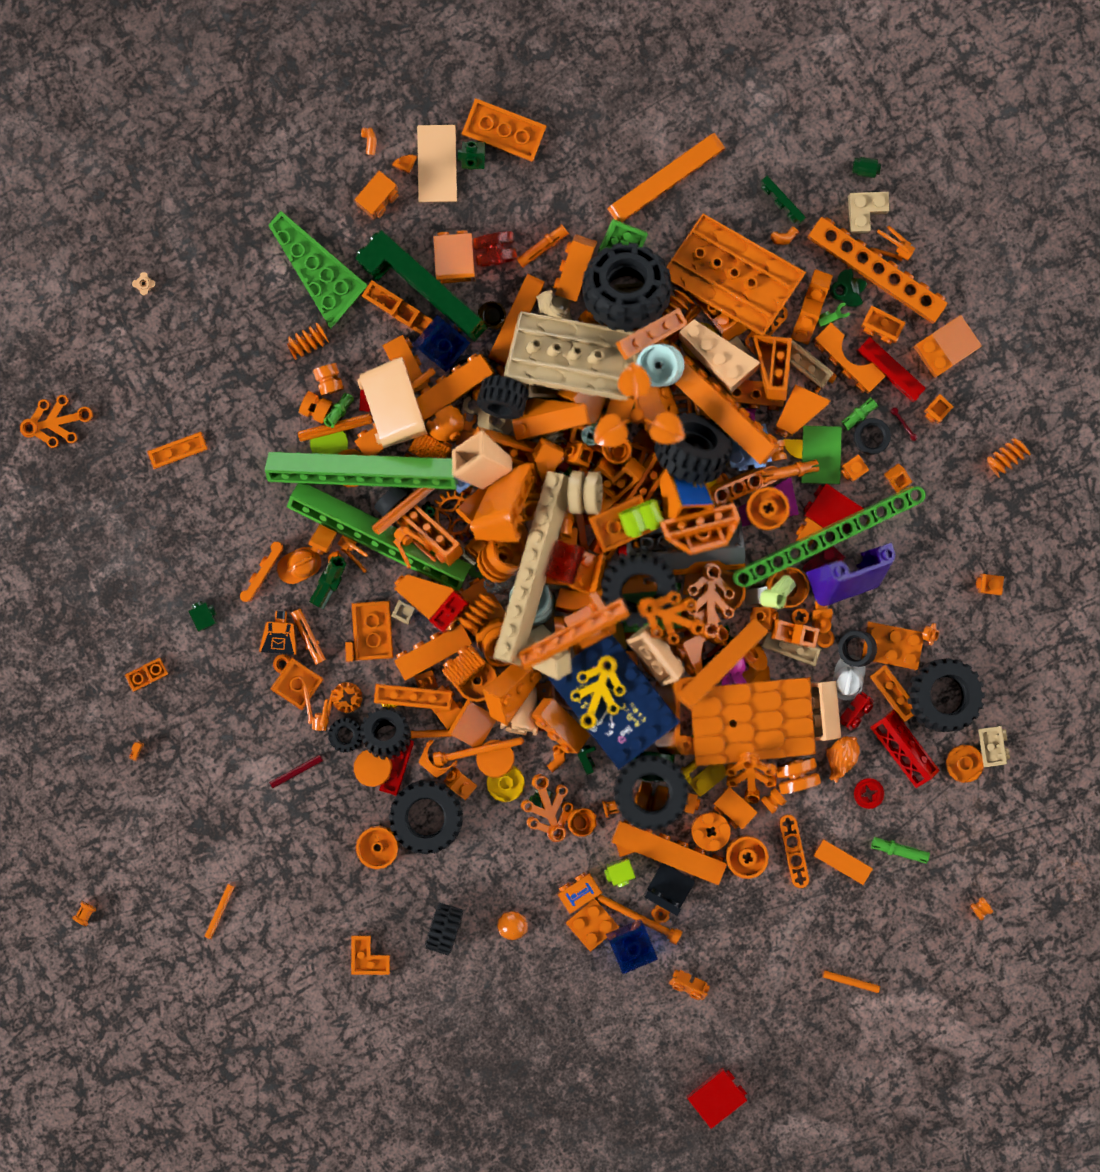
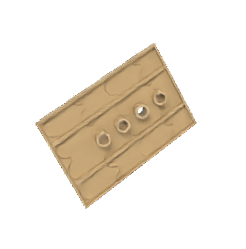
M521 311L518 314L504 377L530 385L537 384L592 396L599 395L616 400H627L629 397L624 396L618 388V379L631 363L637 364L639 353L624 360L615 343L636 331L624 332L623 329L615 331L607 328V326Z

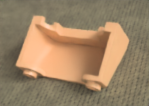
M402 357L359 374L360 378L357 379L360 390L364 389L378 433H375L378 445L382 444L383 448L428 434Z

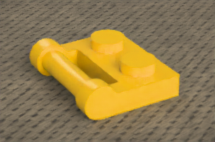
M695 760L685 768L682 767L680 769L686 781L699 797L727 776L723 764L708 765L693 778L689 774L698 767Z

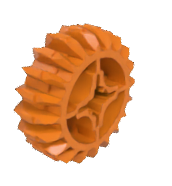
M454 490V496H451L450 491H446L448 497L445 498L443 494H440L439 496L442 501L439 502L435 499L434 502L438 506H431L436 510L434 521L449 535H452L455 540L456 536H459L460 540L463 541L464 537L462 534H466L468 538L471 537L468 532L470 524L461 531L453 532L456 523L466 521L456 518L453 525H451L452 517L446 512L454 513L457 507L462 505L471 495L469 494L467 498H464L465 491H463L460 496H457L458 492ZM457 500L453 509L447 510L442 508L448 501ZM439 513L449 518L447 529L442 526Z

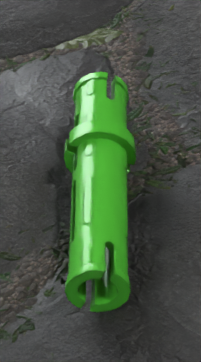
M874 837L871 843V849L886 852L887 855H898L927 864L930 852L895 843L894 840L888 841Z

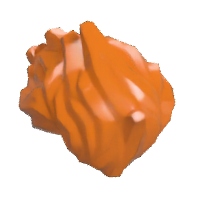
M842 737L832 747L826 749V757L828 758L831 770L830 780H834L837 783L839 778L844 777L845 773H848L857 763L860 746L856 741V737Z

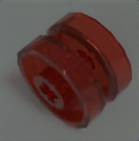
M513 231L496 232L472 239L474 250L484 251L475 256L477 267L498 266L518 259L516 248L508 247L515 242Z

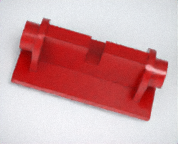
M864 692L858 693L851 702L855 710L852 711L847 707L840 716V723L850 731L856 729L861 724V718L865 713L868 714L872 710L875 701Z

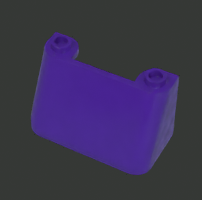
M892 543L862 552L861 556H863V559L859 564H856L858 571L850 574L846 564L843 562H835L806 572L817 603L821 606H828L878 588L895 560L896 555Z

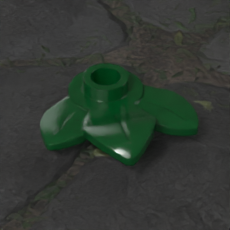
M846 269L839 274L838 280L831 285L830 294L834 299L842 300L847 306H860L863 304V301L859 294L866 288L867 282L860 278H853V270ZM836 288H842L843 293L837 294Z

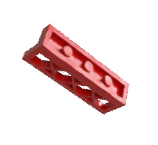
M871 337L856 351L869 364L873 363L885 375V378L912 403L926 389L924 385Z
M894 709L870 727L915 788L931 780L940 771ZM883 724L887 729V734L882 733L878 726ZM891 740L897 742L899 749L893 748ZM903 756L910 759V765L902 760ZM914 771L919 772L922 775L923 779L918 781V779L914 775Z

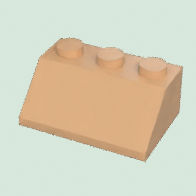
M648 624L640 628L626 641L658 683L664 686L677 681L685 669L682 666L681 660L670 651V646L662 641L661 638L656 639L650 634L651 628Z
M836 681L811 683L815 741L840 739L841 728Z

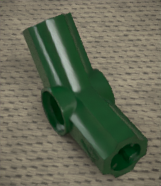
M340 556L331 557L319 578L318 586L310 598V603L324 610L331 595L337 590L343 578L341 576L346 567L344 558Z

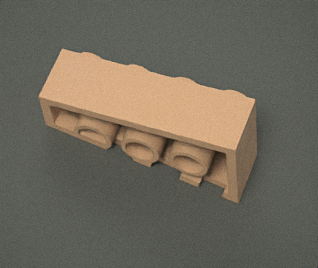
M696 320L691 321L679 332L678 339L729 393H732L759 369V361Z

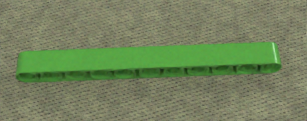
M915 486L905 488L737 569L732 576L733 582L740 587H748L922 503L925 499V491L921 487ZM914 490L918 492L916 500L911 498V493ZM897 498L901 500V506L899 508H895L894 501ZM880 506L884 508V514L881 517L877 515V509ZM862 515L867 517V522L864 525H861L859 521ZM845 523L850 525V530L847 533H844L842 530ZM828 531H831L833 534V538L831 541L827 542L825 539V534ZM813 539L816 545L813 550H810L808 542ZM793 548H797L799 552L796 558H792L790 554ZM779 556L781 564L776 567L773 564V560ZM762 564L764 567V572L761 575H758L756 573V568L758 565ZM741 573H745L747 576V580L744 583H740L738 579Z

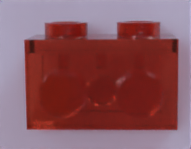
M557 540L545 576L556 582L574 585L586 548Z

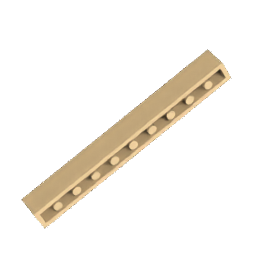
M547 471L493 657L503 662L518 666L522 664L518 652L527 647L568 505L569 477L566 475Z

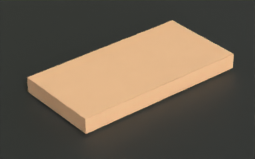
M417 125L419 203L457 202L456 125Z

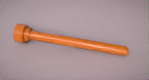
M518 737L447 754L441 751L434 752V764L436 767H442L447 761L522 745L524 739Z
M603 895L597 896L598 902L667 936L669 942L675 945L678 943L683 931L677 928L669 929Z

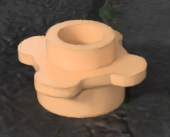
M142 272L137 280H133L132 285L140 290L141 295H147L148 291L155 287V281L151 280L147 273Z

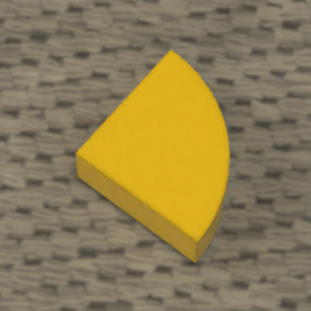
M783 439L786 451L794 458L802 459L803 440Z

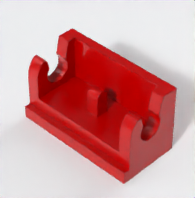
M453 591L429 621L442 633H446L448 631L447 628L470 603L463 599L461 594Z

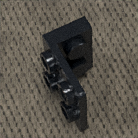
M661 863L643 896L678 916L682 904L695 884V880L671 866Z

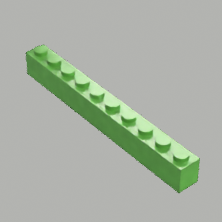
M269 452L265 466L268 482L456 489L458 478L453 476L452 458Z
M297 484L289 498L287 508L407 566L398 547L393 542L396 539L394 533L398 528L391 525L380 535H377L373 531L372 526L380 519L309 484ZM413 543L408 546L402 545L410 562L411 569L456 591L461 589L470 571L471 564L459 558L451 566H448L445 562L442 564L438 559L436 562H433ZM431 550L430 553L435 557V553Z

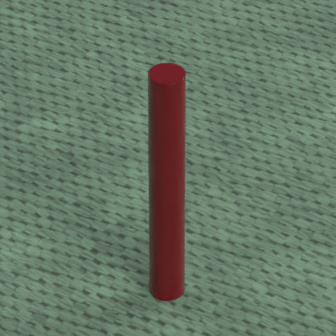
M319 754L269 783L272 788H275L321 763L323 759Z

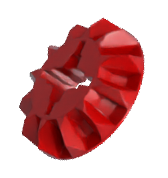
M863 779L855 786L854 799L859 806L865 809L876 808L884 799V788L875 779ZM866 786L870 791L877 790V792L871 795L872 801L867 796H861L866 792Z

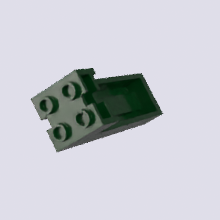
M382 230L379 233H374L366 247L363 246L357 252L355 259L378 282L392 268L474 342L487 329L482 319Z

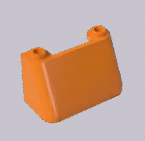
M524 463L512 468L507 475L502 476L492 485L488 486L476 515L470 523V529L473 531L476 540L519 541L521 533L517 532V524L522 522L519 515L529 493H540L543 487L533 463Z
M680 677L677 681L661 686L656 681L655 690L679 721L680 700L677 698V695L695 677ZM680 723L655 742L657 750L661 753L695 755L694 739L680 734Z

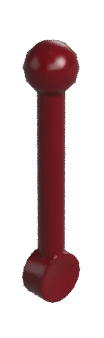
M896 407L892 408L891 414L897 417L909 433L910 439L916 441L918 436L913 434L898 414V409Z

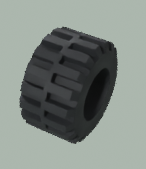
M489 376L482 381L477 405L484 412L502 419H518L524 414L529 390L514 379L503 376Z
M383 707V710L376 708L374 713L370 711L368 713L369 717L363 719L364 724H361V737L368 752L372 753L374 757L380 756L384 760L385 757L393 759V755L398 757L400 756V751L405 752L407 750L406 745L409 746L410 744L409 738H411V733L405 716L399 710L396 712L395 708L392 707L390 710L387 707ZM384 726L396 728L395 735L389 740L381 741L375 738L377 731Z
M441 902L437 905L426 939V949L447 956L451 953L463 916L462 909Z

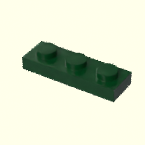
M768 176L761 180L760 184L762 185L761 189L763 192L775 199V205L788 213L787 217L793 224L797 223L800 225L806 219L804 214Z

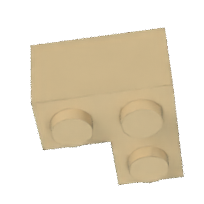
M889 192L849 194L848 215L849 232L851 234H869L871 231L870 215L887 214L889 212Z

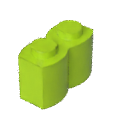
M654 499L618 513L625 534L632 536V538L641 536L643 534L642 531L646 529L652 531L660 528V522L664 521L657 501Z

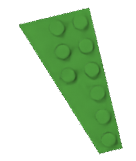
M280 211L268 226L328 326L332 329L368 285Z

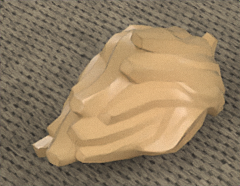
M552 290L544 291L536 296V299H538L539 315L572 320L570 315L571 301L560 296L553 298Z

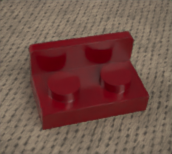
M831 546L816 553L801 569L806 573L835 562H843L845 564L843 560L846 556L842 555L834 546Z

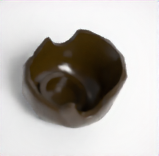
M489 301L485 302L478 309L477 316L482 319L488 330H496L504 324L506 311L500 303Z

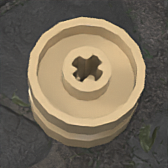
M572 471L568 485L570 513L582 514L586 509L588 514H599L603 500L601 472H589L585 476L582 471Z

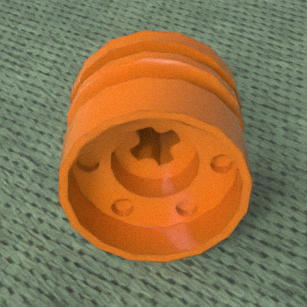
M521 539L518 542L490 541L477 556V565L481 574L495 583L507 581L520 568L526 547Z
M787 567L769 576L764 585L769 590L784 575H788L791 579L795 580L796 587L786 597V603L782 609L796 607L807 598L809 581L806 575L799 569Z

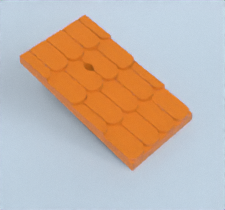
M704 213L700 216L666 266L669 269L673 285L761 336L766 333L806 274L800 268Z
M811 677L718 685L692 709L696 766L740 762V756L746 752H753L758 755L759 760L816 754ZM731 720H735L737 725H731Z

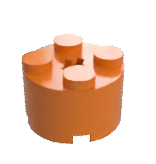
M708 811L701 813L692 822V838L703 850L717 851L723 848L730 838L729 823L717 812ZM713 826L715 834H710L709 836H707L708 832L706 831V829H711Z

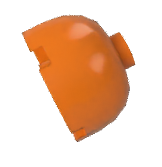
M449 405L435 413L436 418L433 421L429 419L425 425L426 430L434 439L440 442L450 440L453 442L461 436L460 433L464 428V417L456 405L455 408L453 405Z

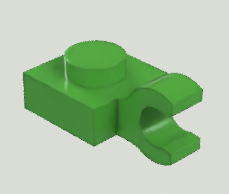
M839 304L836 312L830 314L827 311L821 314L817 322L818 327L822 328L838 319L848 317L850 315L849 312L842 314L840 311L846 304Z

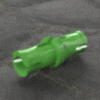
M344 393L341 399L333 404L332 410L323 420L326 426L333 428L337 421L344 417L347 408L354 401L351 394Z
M870 397L860 407L853 409L854 411L842 420L841 423L849 431L861 420L864 421L866 416L878 407L877 403Z

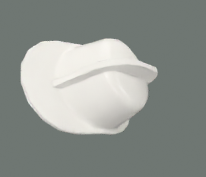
M849 655L851 658L855 660H860V658L855 655ZM842 659L837 662L833 681H836L838 698L852 700L858 693H861L865 678V666H850L845 664Z

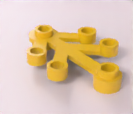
M612 656L602 657L598 662V666L586 672L582 671L577 675V680L580 683H586L590 677L600 674L597 682L581 690H574L571 693V699L578 702L582 697L594 692L587 713L580 719L581 725L586 729H590L596 724V717L594 715L601 695L608 706L607 710L610 714L614 715L619 711L618 704L614 702L605 684L609 676L614 685L615 695L622 696L626 691L615 673L617 661ZM605 662L611 663L610 669L604 667ZM580 674L587 676L585 681L579 679ZM617 687L623 688L622 694L616 692ZM574 692H578L580 694L579 699L573 698ZM611 705H615L617 707L616 712L610 711L609 708ZM586 717L592 718L591 724L585 723Z

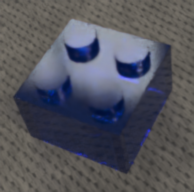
M438 315L413 343L419 351L445 372L449 370L470 344L463 335Z
M641 919L606 934L622 974L658 960Z

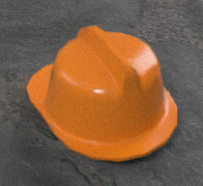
M302 547L285 555L277 565L278 576L287 584H296L313 576L321 567L319 553L310 550L311 547Z

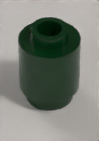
M854 158L852 173L869 178H875L876 175L880 174L881 163H878V159Z

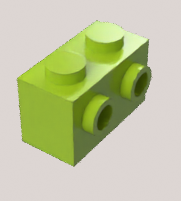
M628 857L606 864L605 875L608 883L612 882L613 886H625L629 884L628 880L635 878Z

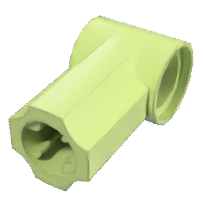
M784 575L771 590H763L760 596L762 606L782 609L786 603V597L796 587L795 580L791 579L788 575Z

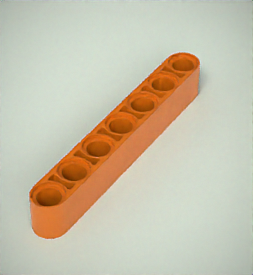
M715 132L614 202L607 208L615 220L624 222L726 149Z

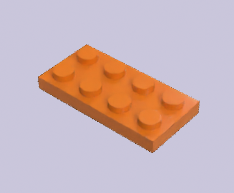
M475 98L461 134L533 162L547 126Z

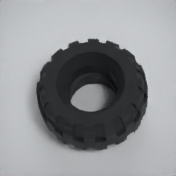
M629 242V245L617 243L612 245L610 249L606 247L589 261L587 269L584 271L582 289L585 306L597 322L601 325L606 324L607 328L611 330L623 329L624 332H632L636 328L640 330L649 325V323L660 319L662 313L669 305L671 296L669 269L666 268L664 260L658 254L654 255L653 251L646 246L642 248L638 247L637 243ZM632 276L642 281L644 286L633 293H621L614 290L609 284L618 277Z

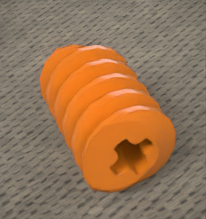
M675 289L673 291L675 297L670 296L669 305L662 313V317L678 308L680 310L682 308L689 310L687 303L694 305V302L682 290Z
M315 323V330L309 326V333L304 329L302 330V336L295 333V340L290 336L288 337L287 345L295 361L297 360V353L304 357V350L310 354L311 347L318 350L317 343L322 347L325 346L324 340L329 343L325 332L318 323Z
M1013 438L1011 439L1012 444L1008 442L1005 444L1006 449L1003 447L999 448L1000 454L995 451L993 453L994 458L987 457L988 465L999 478V472L1006 474L1005 467L1010 470L1013 469L1012 462L1016 465L1019 464L1017 458L1025 460L1024 453L1028 456L1031 455L1022 441Z
M479 593L480 601L473 600L475 607L468 605L470 612L463 611L465 618L457 617L459 622L472 634V629L475 631L479 630L477 624L484 625L482 618L489 619L487 612L495 613L492 608L493 606L496 608L500 607L487 594Z

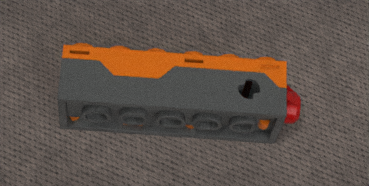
M741 520L727 546L692 555L667 541L661 527L618 547V556L622 553L628 555L631 550H635V553H640V550H646L648 554L654 552L658 558L662 557L666 560L674 575L702 573L703 567L709 563L716 564L721 571L736 570L745 566V544ZM634 574L630 576V579L647 578L651 576L647 574Z

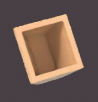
M480 431L452 450L453 476L483 490L512 470V457L483 431Z

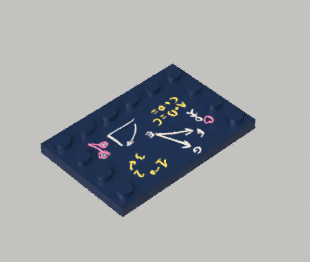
M613 634L585 648L570 660L571 672L559 680L550 676L548 679L577 717L581 719L588 711L594 692L582 697L578 702L571 699V693L574 690H581L597 682L600 674L590 677L586 683H580L577 680L578 673L586 672L598 666L599 660L604 656H612L617 661L615 673L621 685L626 689L624 695H615L614 685L609 676L605 684L614 702L618 704L619 711L617 714H610L607 710L608 706L601 695L594 715L596 717V724L588 729V731L618 770H620L677 726L680 721ZM605 662L604 667L610 669L611 663ZM580 674L579 676L581 681H585L587 678L585 674ZM617 687L616 692L622 694L623 688ZM574 692L573 698L579 699L580 694L578 692ZM615 705L610 706L609 709L611 712L617 711V707ZM586 717L585 723L591 724L592 718Z

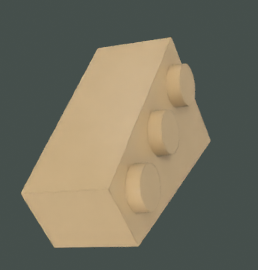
M543 624L531 630L526 648L549 637L552 633ZM565 649L532 668L559 680L571 672L570 652Z

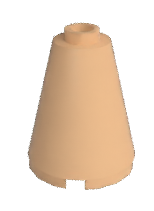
M536 687L509 724L506 726L501 723V729L506 727L505 731L519 735H526L527 732H532V736L538 735V726L531 717V714L537 707Z

